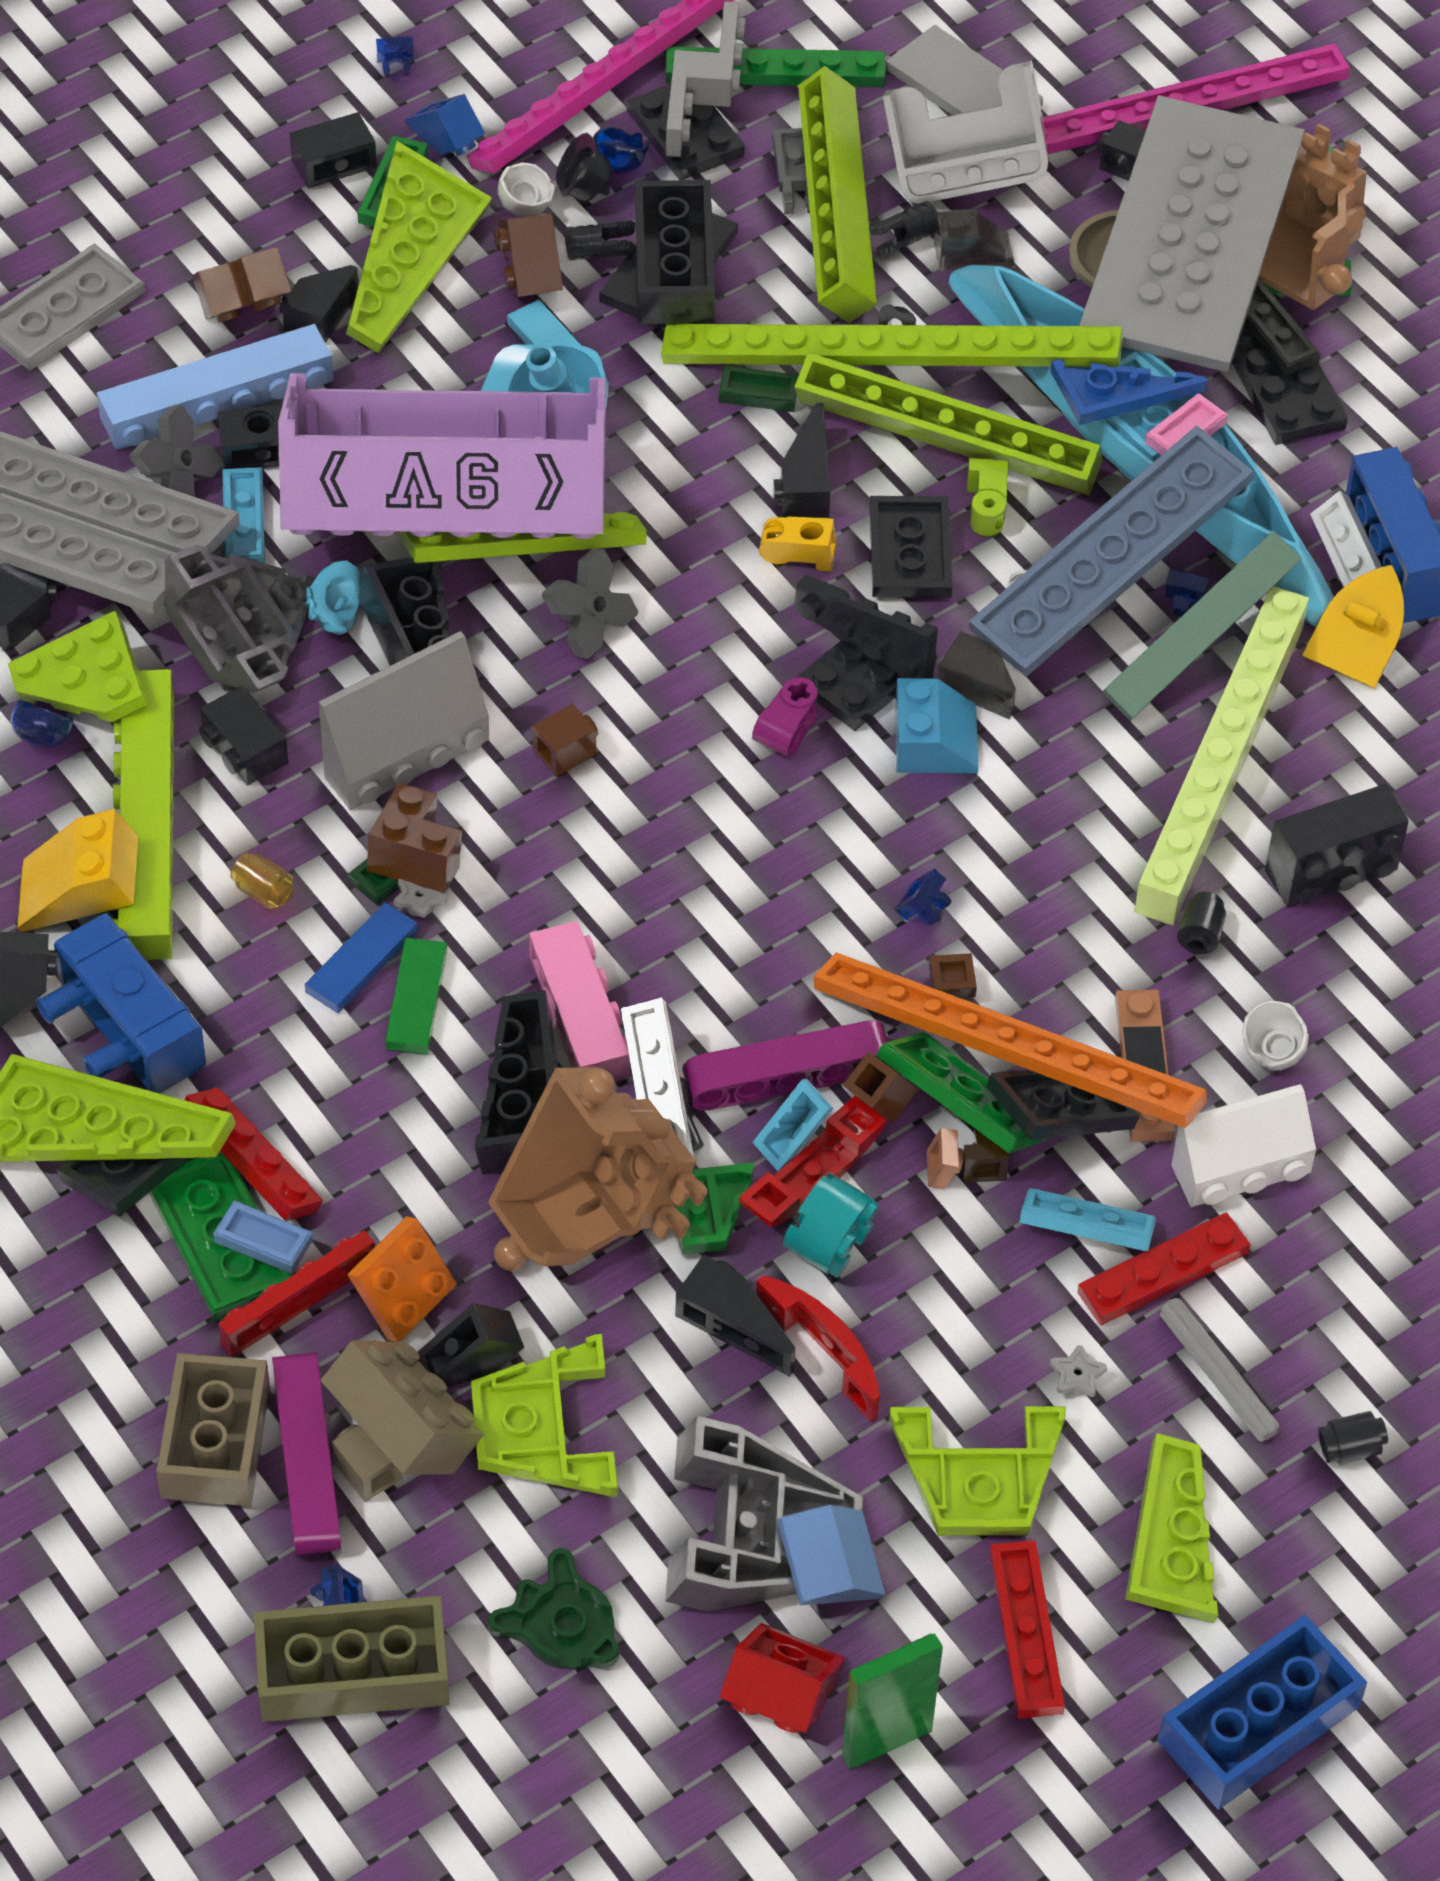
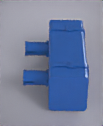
M107 913L98 916L56 940L54 949L57 950V969L59 980L63 986L43 998L37 999L36 1005L41 1016L49 1024L80 1006L110 1042L90 1055L82 1057L83 1065L89 1075L101 1078L127 1063L149 1091L160 1094L201 1070L206 1065L202 1027L192 1017L185 1003L178 1000L131 943L128 934L123 929H120Z

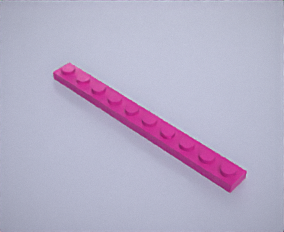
M683 0L676 6L663 10L659 14L658 19L649 25L638 28L634 32L633 37L622 44L610 48L605 57L598 62L585 66L580 75L573 80L560 84L557 87V91L546 99L532 104L531 110L520 118L507 122L504 126L505 128L495 136L482 140L478 144V148L467 155L471 169L496 173L723 9L724 1L732 2L734 0Z
M1331 44L1043 117L1047 152L1049 155L1099 142L1104 132L1110 133L1118 120L1146 130L1158 95L1219 110H1226L1348 79L1350 66L1337 45Z

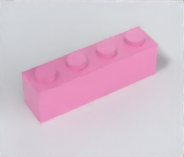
M578 921L529 933L530 960L541 989L546 990L552 1017L571 1067L603 1068L613 1076L615 1082L629 1078L630 1056L626 1035L622 1036L619 1028L622 1025L621 1014L616 1001L609 1002L606 995L609 992V986L603 968L596 969L593 960L596 959V953L591 936H583Z

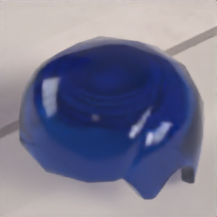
M612 126L600 128L593 136L597 149L611 162V172L617 174L631 173L639 168L646 157L650 145L648 141H646L645 145L643 144L641 133L637 132L630 135L625 130Z
M21 699L17 700L10 719L15 734L23 742L36 748H53L64 743L71 732L73 718L70 716L39 708Z

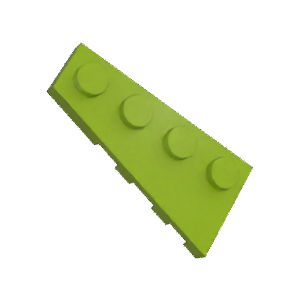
M1156 1433L1152 1440L1125 1599L1214 1623L1218 1617L1217 1601H1214L1212 1583L1214 1581L1213 1562L1209 1560L1208 1539L1210 1538L1209 1523L1208 1520H1205L1203 1501L1206 1495L1199 1444Z

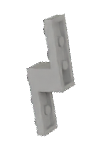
M724 1L719 53L675 50L666 128V156L681 157L682 141L689 142L691 119H685V115H692L693 104L730 107L732 92H739L740 70L734 69V66L742 65L743 44L737 43V40H744L745 18H738L739 2Z

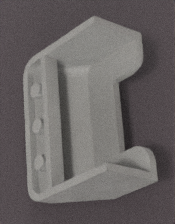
M1032 61L1013 64L1002 71L998 81L1002 105L930 120L926 99L920 90L914 87H901L887 90L884 93L883 101L900 186L907 200L915 204H920L924 201L933 202L1032 182L1040 179L1045 174L1049 159Z

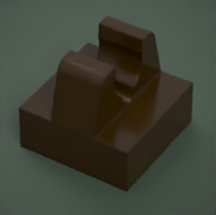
M974 1130L975 1142L972 1145H964L963 1183L1007 1181L1009 1153L978 1130Z

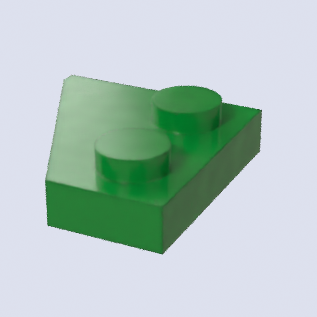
M753 1162L692 1170L694 1176L705 1185L707 1194L700 1206H696L690 1197H687L684 1205L681 1207L674 1204L677 1210L688 1219L690 1224L683 1239H680L682 1255L726 1250L743 1206L738 1202L739 1197L750 1188L754 1177Z

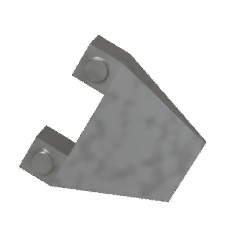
M696 1416L677 1439L674 1479L716 1489L713 1543L688 1537L668 1560L665 1602L710 1612L797 1594L778 1520L783 1516L830 1504L862 1511L863 1497L740 1426Z

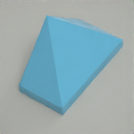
M802 1079L752 1143L771 1165L779 1171L799 1153L834 1108L808 1079Z

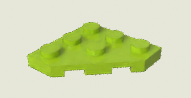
M116 611L108 613L8 663L15 691L23 701L36 704L38 700L50 703L55 709L81 714L83 711L95 714L100 720L114 722L149 705L123 621Z

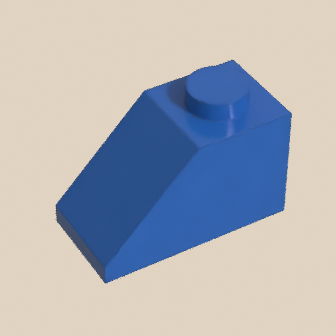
M465 93L434 102L405 119L407 126L440 155L455 152L457 156L462 155L476 147L474 140L485 134Z

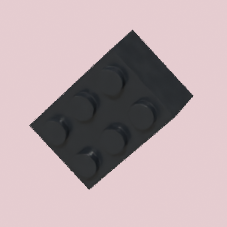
M1385 783L1276 820L1273 825L1265 872L1287 908L1299 903H1311L1320 896L1337 890H1349L1356 884L1375 877L1384 878L1398 870L1409 819Z

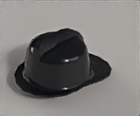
M580 134L567 147L557 167L556 182L563 197L570 195L585 202L592 200L598 193L608 196L610 186L607 180L612 170V164L597 149V145L590 134Z

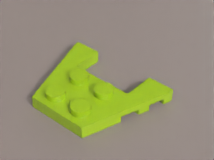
M602 1334L585 1338V1343L570 1349H566L563 1346L550 1351L549 1357L528 1365L525 1362H521L471 1381L474 1423L484 1433V1436L476 1444L479 1470L610 1497L618 1496L614 1451L567 1455L565 1447L559 1382L605 1378Z
M1025 1406L1026 1448H933L931 1407H890V1424L938 1536L1029 1535L1064 1425L1066 1406Z

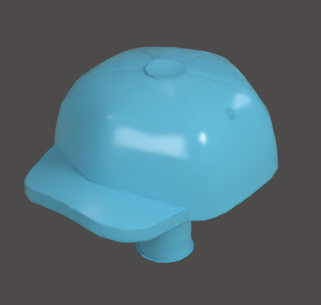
M547 340L537 345L514 344L503 348L496 355L481 391L590 393V378H606L607 406L609 383L601 358L596 351L573 343Z

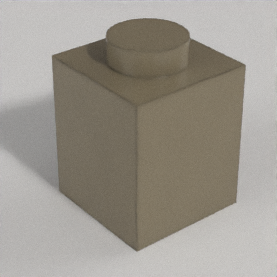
M351 1425L345 1428L332 1441L335 1465L364 1502L403 1479L402 1473L360 1425Z

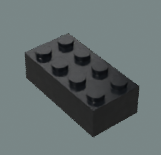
M711 180L635 181L638 324L715 323Z

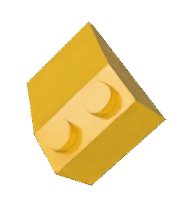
M116 809L75 819L23 859L17 926L21 932L134 905L138 835Z

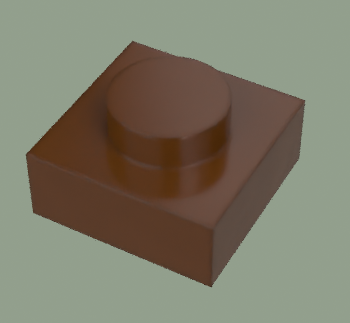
M972 953L930 956L929 969L932 988L958 998L976 997L977 985Z

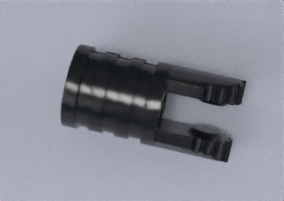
M924 201L918 206L910 208V210H905L871 225L870 230L873 235H881L889 230H893L896 238L877 247L879 257H885L921 240L923 237L926 238L931 234L938 233L941 230V221L935 207L929 201Z
M621 221L566 227L565 245L569 260L635 254V244L630 240L609 241V239L634 235L635 222Z

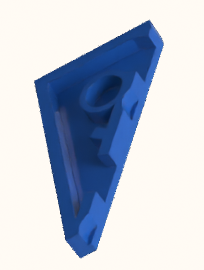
M1054 360L1051 362L1050 372L1079 425L1206 392L1207 379L1204 375L1198 376L1188 372L1176 371L1175 378L1150 376L1151 369L1108 367L1104 364L1091 363L1090 370L1064 367V360Z

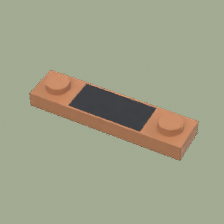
M1159 989L1116 990L1115 1005L1121 1058L1169 1075ZM1135 1110L1140 1117L1135 1129L1129 1130L1131 1142L1174 1140V1124Z

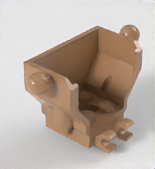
M1319 123L1315 127L1314 136L1307 132L1303 134L1299 155L1259 276L1263 283L1312 310L1318 308L1332 296L1342 294L1350 288L1352 275L1349 269L1344 266L1345 256L1349 253L1350 245L1361 238L1362 220L1366 217V211L1363 206L1367 171L1358 167L1361 146L1347 139L1344 152L1337 148L1332 153L1329 152L1331 130Z
M594 1067L555 1068L488 1201L491 1208L511 1234V1236L502 1238L496 1244L494 1259L499 1267L507 1271L521 1269L528 1259L542 1266L573 1265L621 1236H632L641 1229L650 1228L661 1240L666 1239L670 1229L679 1239H683L690 1224L688 1219L677 1210L674 1204L681 1207L684 1205L687 1197H690L696 1206H700L707 1194L705 1185L692 1173L697 1161L672 1130L669 1120L663 1118L651 1100L632 1099L627 1093H616L614 1078L607 1070Z

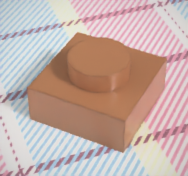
M940 1128L927 1149L928 1187L945 1189L953 1175L958 1174L962 1168L963 1149L958 1148L957 1130Z

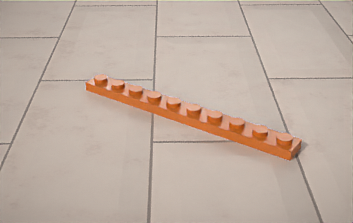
M837 952L813 976L815 990L1183 1128L1188 1126L1207 1103V1089Z

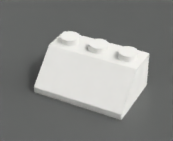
M1299 1084L1201 1112L1193 1118L1186 1128L1178 1126L1171 1166L1191 1207L1201 1204L1214 1205L1229 1196L1243 1192L1255 1193L1264 1189L1267 1185L1284 1180L1288 1182L1297 1181L1311 1173L1316 1146L1302 1085Z

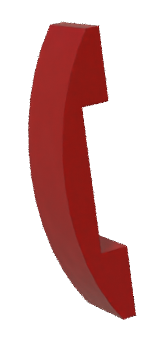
M857 1096L852 1097L826 1120V1128L822 1134L775 1175H772L769 1171L739 1197L738 1202L770 1228L789 1220L799 1213L798 1210L804 1200L824 1175L827 1176L828 1172H831L841 1178L860 1159L886 1127L887 1119Z
M765 1275L757 1279L756 1295L782 1330L785 1332L798 1323L844 1370L842 1393L870 1422L878 1418L880 1399L878 1382L866 1352L852 1331L828 1307L805 1291Z

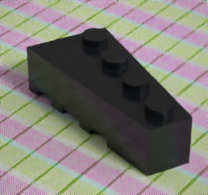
M410 557L364 565L358 599L390 666L450 636L448 626L450 619L448 608H445V588L443 578L440 576V561L415 563L414 558Z
M546 990L503 996L494 1043L495 1054L488 1074L486 1101L483 1100L481 1110L482 1122L474 1147L482 1175L504 1171L555 1068H558L553 1017Z

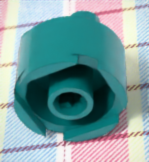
M828 1172V1175H824L817 1182L798 1210L801 1214L797 1224L800 1226L797 1228L790 1224L783 1240V1246L825 1273L838 1278L851 1259L848 1253L854 1243L861 1246L873 1229L874 1223L871 1221L876 1215L880 1204L835 1174Z

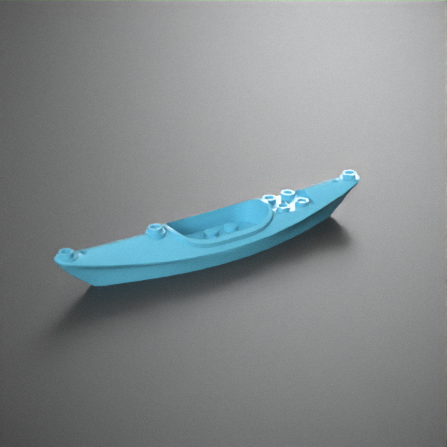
M969 265L955 270L949 277L948 284L953 292L982 326H1079L1085 310L1048 288L1001 266ZM1122 347L1120 366L1151 369L1150 376L1175 378L1176 373L1155 355ZM1020 366L1062 411L1063 415L1087 441L1099 444L1102 455L1131 481L1161 456L1145 444L1146 433L1197 395L1194 394L1079 425L1050 372L1051 367ZM1067 367L1090 370V367ZM1225 424L1211 437L1254 471V480L1195 531L1236 564L1243 560L1272 531H1275L1302 558L1275 587L1309 597L1305 620L1312 626L1317 627L1324 611L1334 598L1333 594L1261 471Z

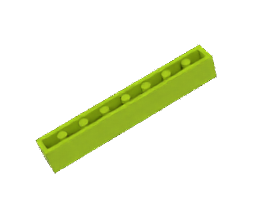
M824 66L798 85L817 297L819 304L846 322L851 323L877 304L855 87Z
M810 352L806 356L795 384V390L800 403L814 407L815 403H823L825 411L971 458L1007 460L1008 470L1089 496L1103 461L1099 444Z
M171 669L138 670L149 705L122 717L121 720L114 721L115 744H121V752L113 753L114 776L121 777L120 785H113V806L116 810L120 809V815L138 835L134 905L114 909L119 910L118 919L112 920L120 929H123L128 934L131 943L145 960L172 959L174 688Z

